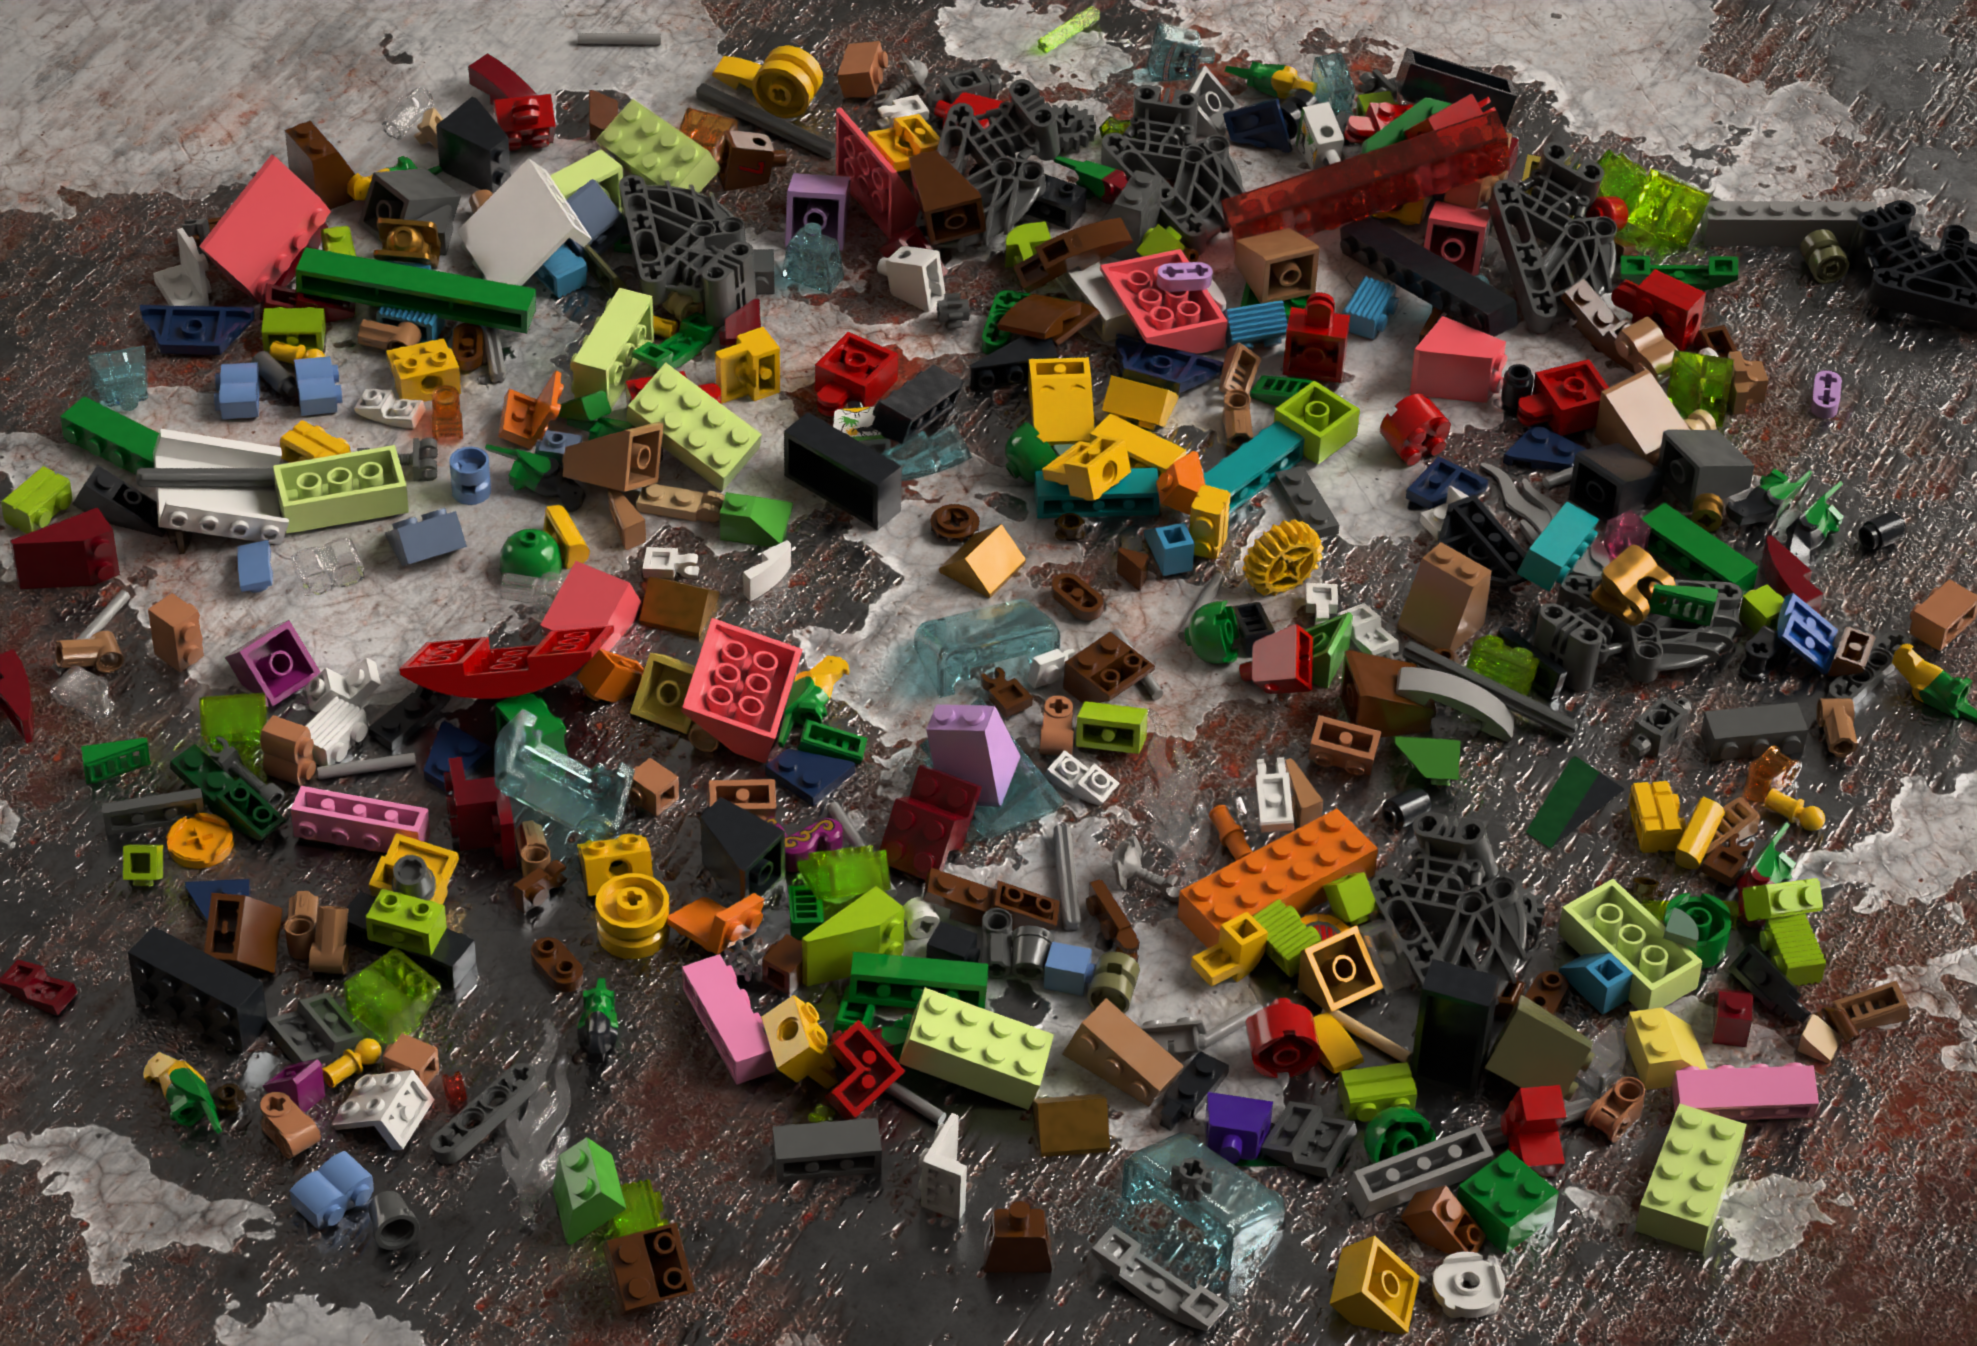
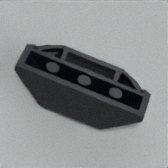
M1475 494L1448 504L1438 544L1442 542L1491 570V588L1513 586L1528 581L1517 574L1527 553Z

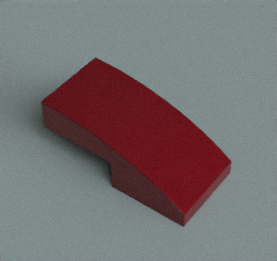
M18 959L0 978V988L37 1009L57 1016L78 993L74 983L49 977L44 966Z

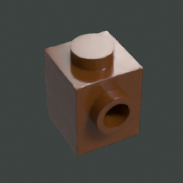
M786 934L777 944H772L767 950L766 955L762 958V980L789 996L803 983L802 940H797Z

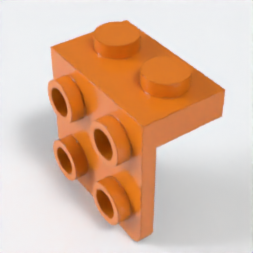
M554 371L537 399L509 388L504 396L498 437L532 450L537 440H543L545 432L548 430L549 421L556 420L561 408V404L557 403L564 384L560 383L561 372Z
M753 893L734 905L725 908L709 897H701L670 914L667 919V925L675 929L680 935L690 938L700 944L705 950L717 955L726 948L735 945L738 939L743 940L756 932L763 918L761 912L765 899Z

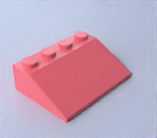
M841 107L837 108L836 176L851 177V195L886 236L891 239L895 234L915 225L920 209L918 202L897 171Z
M271 154L199 247L235 288L260 303L266 283L274 285L281 275L288 270L292 261L306 247L317 229L324 224L331 211L318 195L277 157Z
M1181 249L1100 265L1101 273L1146 343L1195 354L1224 348L1228 321L1207 289L1170 292L1160 289L1156 284L1158 268L1161 265L1189 262Z
M712 618L681 712L735 754L766 764L803 649Z

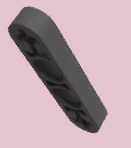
M1900 631L1885 633L1873 644L1863 673L1838 676L1830 684L1827 698H1851L1854 706L1858 704L1896 668L1892 664L1894 653L1902 644H1911L1910 638ZM1878 659L1883 661L1885 665H1874L1870 660ZM1863 676L1868 681L1858 682L1855 681L1852 677Z
M518 1063L511 1066L432 1137L430 1142L435 1159L442 1164L457 1162L538 1089L539 1085L534 1067L527 1063ZM496 1098L506 1099L500 1106H489V1103ZM469 1121H481V1123L475 1128H464L466 1123H468Z

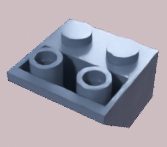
M593 178L566 200L592 238L588 245L599 256L627 234L621 212ZM568 238L565 242L572 253L584 259V247Z
M446 508L421 515L423 520L421 522H418L416 517L393 523V530L385 532L386 538L402 566L467 547L457 512L447 513Z

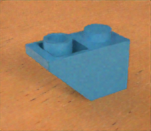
M1185 523L1144 530L1146 541L1163 576L1193 570L1195 543Z
M1611 952L1583 954L1559 968L1558 972L1564 975L1568 982L1602 1015L1628 1001L1633 973Z

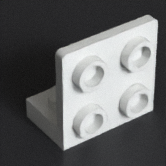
M183 228L177 229L181 265L155 272V283L169 306H209L208 294L211 293V286L205 275V271L209 270L207 259L203 253H198L194 238L192 236L188 237Z
M413 1070L373 1075L367 1074L356 1081L352 1093L346 1102L339 1107L338 1114L331 1125L335 1130L375 1126L392 1150H402L435 1099Z
M951 1113L945 1124H939L934 1135V1143L930 1149L925 1148L920 1156L918 1166L922 1168V1175L918 1183V1190L921 1191L922 1207L960 1220L965 1212L967 1166L956 1161L959 1116Z

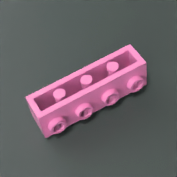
M305 786L300 787L291 807L294 836L308 840L312 839L387 853L396 833L428 843L430 838L428 808Z
M720 954L683 966V990L736 1085L775 1072V1061L768 1038L764 1032L761 1016L758 1012L753 1013L750 1008L749 996L745 989H739L732 966H726Z
M1788 1063L1783 1067L1755 1064L1749 1068H1734L1731 1065H1722L1715 1069L1702 1070L1699 1067L1690 1066L1676 1070L1671 1084L1675 1113L1680 1103L1731 1120L1812 1118L1819 1105L1814 1065L1803 1066L1801 1063Z

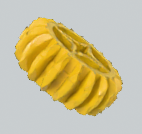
M1295 519L1290 520V522L1283 520L1279 526L1273 524L1269 531H1263V535L1259 539H1254L1255 544L1247 549L1249 554L1243 559L1245 564L1242 569L1245 572V577L1248 579L1247 582L1258 593H1261L1263 596L1268 594L1276 596L1279 592L1285 593L1288 590L1295 589L1299 584L1303 585V581L1306 578H1311L1310 573L1318 569L1317 562L1323 558L1321 552L1324 548L1321 545L1319 535L1308 524H1305L1303 521L1298 522Z

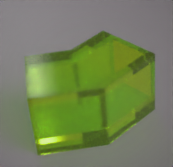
M1109 116L1099 127L1101 138L1103 139L1105 135L1110 133L1123 135L1130 126V120H1117Z

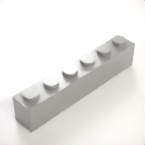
M1704 201L1700 230L1704 246H1800L1808 234L1816 230L1825 229L1834 234L1840 247H1849L1857 217L1871 209H1874L1876 212L1877 206L1876 202Z

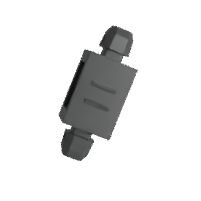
M978 67L940 77V88L927 94V103L932 108H935L939 100L952 104L961 93L965 92L989 98V93L1002 88V79L997 74L984 76Z
M1664 695L1635 720L1632 739L1629 743V753L1635 757L1643 756L1646 753L1655 758L1661 756L1685 733L1692 705L1691 701L1685 697L1670 701Z

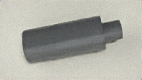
M261 351L253 357L251 363L258 362L260 376L280 395L287 394L289 397H292L297 393L298 389L295 386V378L268 352Z

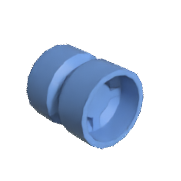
M471 446L457 449L451 454L449 459L452 496L461 504L476 505L482 503L491 494L489 456L484 450Z

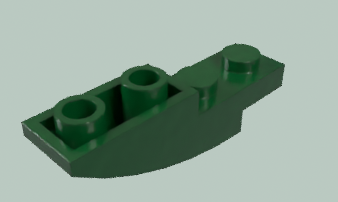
M196 744L170 761V769L191 789L201 788L204 808L210 813L225 819L230 827L240 833L261 841L285 823L286 819L242 778L235 781Z

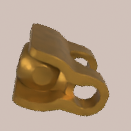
M391 218L378 219L377 226L379 229V239L382 242V250H374V259L415 262L438 267L441 242L435 223Z
M1631 545L1603 569L1601 573L1602 584L1592 591L1590 601L1601 610L1613 613L1625 623L1636 626L1641 624L1649 614L1650 607L1646 598L1651 600L1654 584L1675 585V581L1669 573L1656 564L1651 555L1643 548ZM1661 596L1660 603L1667 601V597ZM1630 606L1636 610V613L1631 610Z

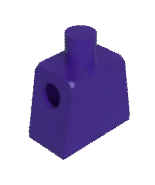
M1208 1092L1204 1121L1206 1151L1209 1154L1220 1155L1221 1160L1227 1164L1237 1163L1240 1159H1256L1261 1146L1270 1133L1273 1101Z

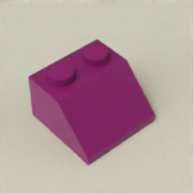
M290 620L272 626L225 657L241 685L269 707L275 706L295 693L321 673Z

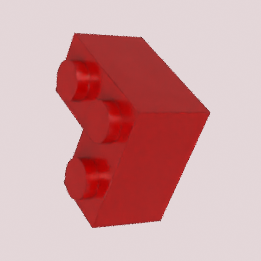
M857 1020L827 1047L830 1053L849 1072V1075L833 1088L825 1098L845 1120H853L905 1072L860 1020Z
M1560 1085L1519 1088L1513 1100L1510 1101L1505 1113L1501 1116V1130L1503 1135L1508 1137V1150L1542 1178L1556 1177L1565 1164L1558 1131L1567 1116Z

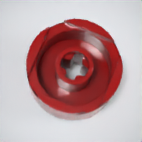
M1420 393L1412 394L1399 401L1395 405L1398 410L1392 416L1387 413L1381 422L1380 434L1408 466L1415 465L1421 457L1428 454L1433 456L1440 454L1446 447L1444 440L1451 426L1449 420L1428 397H1424Z
M1278 998L1270 1006L1259 1010L1246 1019V1032L1254 1068L1260 1074L1270 1078H1278L1277 1073L1288 1072L1289 1077H1294L1309 1071L1317 1064L1320 1045L1313 1014L1306 1007L1293 1004L1288 998Z

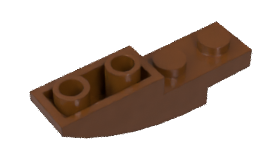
M1121 217L1103 220L1065 232L1036 246L1037 253L1013 267L1026 293H1030L1077 266L1082 271L1133 243V240Z
M1583 278L1560 296L1563 302L1579 319L1574 326L1608 358L1635 374L1633 365L1618 354L1614 343L1619 332L1633 323L1628 317L1620 321Z
M930 868L926 875L923 894L924 901L951 909L949 919L982 927V918L985 912L992 908H1001L1008 911L1012 916V931L1021 926L1028 925L1038 926L1047 930H1055L1057 926L1060 901L999 880L994 888Z

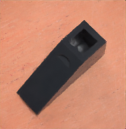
M1020 337L971 364L970 390L1028 383L1029 359L1058 358L1052 338Z
M99 465L96 466L72 504L83 512L98 507L111 525L163 537L167 531L166 528L159 527L157 502Z

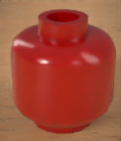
M1600 196L1596 198L1591 208L1587 211L1586 218L1599 216L1611 218L1617 225L1616 232H1619L1626 226L1629 212L1627 205L1621 198L1616 196Z

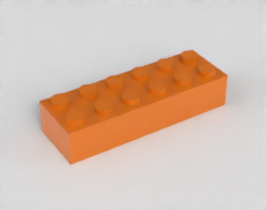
M1336 808L1180 890L1178 918L1207 948H1210L1219 942L1221 925L1245 912L1253 916L1277 899H1280L1286 907L1289 905L1293 906L1298 914L1301 915L1328 900L1323 885L1349 873L1365 872L1367 879L1374 876L1378 848Z

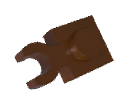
M995 668V679L987 677L985 673L981 674L982 688L988 691V699L1005 718L1032 706L1033 697L1016 678L1007 681L1002 668Z
M1737 833L1733 834L1730 837L1728 848L1719 844L1703 863L1701 872L1730 887L1746 869L1748 858L1753 854L1755 842L1750 841L1747 846H1739L1740 835Z
M556 859L550 862L544 871L539 867L515 883L516 907L525 914L535 906L541 905L550 897V889L553 887L558 888L567 881V878L561 874V872L566 870V866Z

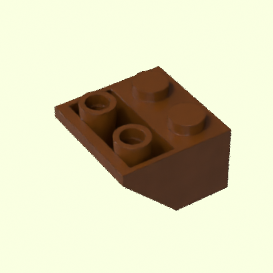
M1108 632L1065 661L1063 689L1083 704L1085 701L1095 703L1107 702L1153 672L1155 665L1112 632Z
M211 893L204 952L242 972L275 975L283 909L246 895Z
M677 1222L610 1239L603 1245L604 1256L621 1316L655 1308L695 1293Z

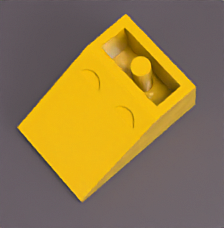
M1089 357L1029 359L1028 392L1032 426L1040 433L1036 437L1040 438L1043 443L1047 441L1050 446L1076 444L1079 441L1090 443V433L1095 427Z

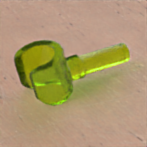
M817 1104L814 1113L808 1115V1120L810 1123L832 1122L836 1111L827 1106Z

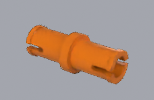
M1218 805L1214 807L1208 816L1220 834L1219 840L1224 847H1228L1235 861L1252 853L1253 851L1244 838V829L1236 824L1227 806Z

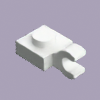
M919 95L892 100V106L885 105L878 108L881 117L885 118L878 119L877 124L881 129H888L891 117L901 110H909L914 115L920 114L926 121L929 119V110Z
M647 547L642 568L643 577L674 579L675 573L678 572L685 578L696 579L699 574V567L697 566L698 555L693 553L678 555V548Z
M1306 583V613H1315V625L1328 621L1329 614H1337V584Z
M1055 649L1033 657L1027 682L1035 689L1060 680L1061 673L1064 672L1065 661L1075 655L1074 649L1065 650L1063 653L1059 649Z

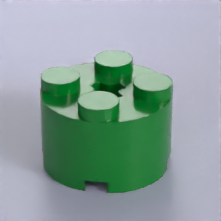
M1683 893L1668 903L1663 925L1667 926L1674 908L1682 910L1694 920L1699 933L1696 948L1686 947L1703 961L1702 972L1704 968L1712 967L1724 958L1731 931V914L1729 908L1712 895L1702 893L1701 897H1690L1691 893Z

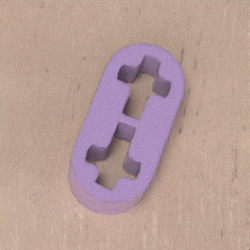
M1203 262L1163 264L1158 268L1156 284L1160 289L1170 292L1205 290L1211 285L1213 270L1208 264Z
M1821 371L1815 376L1811 411L1819 418L1829 419L1838 412L1842 380L1835 372ZM1823 401H1828V405L1823 404Z

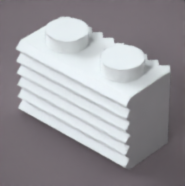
M337 696L305 725L309 728L311 739L314 741L312 749L314 761L320 766L333 765L336 761L341 762L347 755L348 750L351 749V746H354L355 742H361L368 731L364 709H360L358 706L355 707L353 704H349L348 701L344 702L343 699H339Z

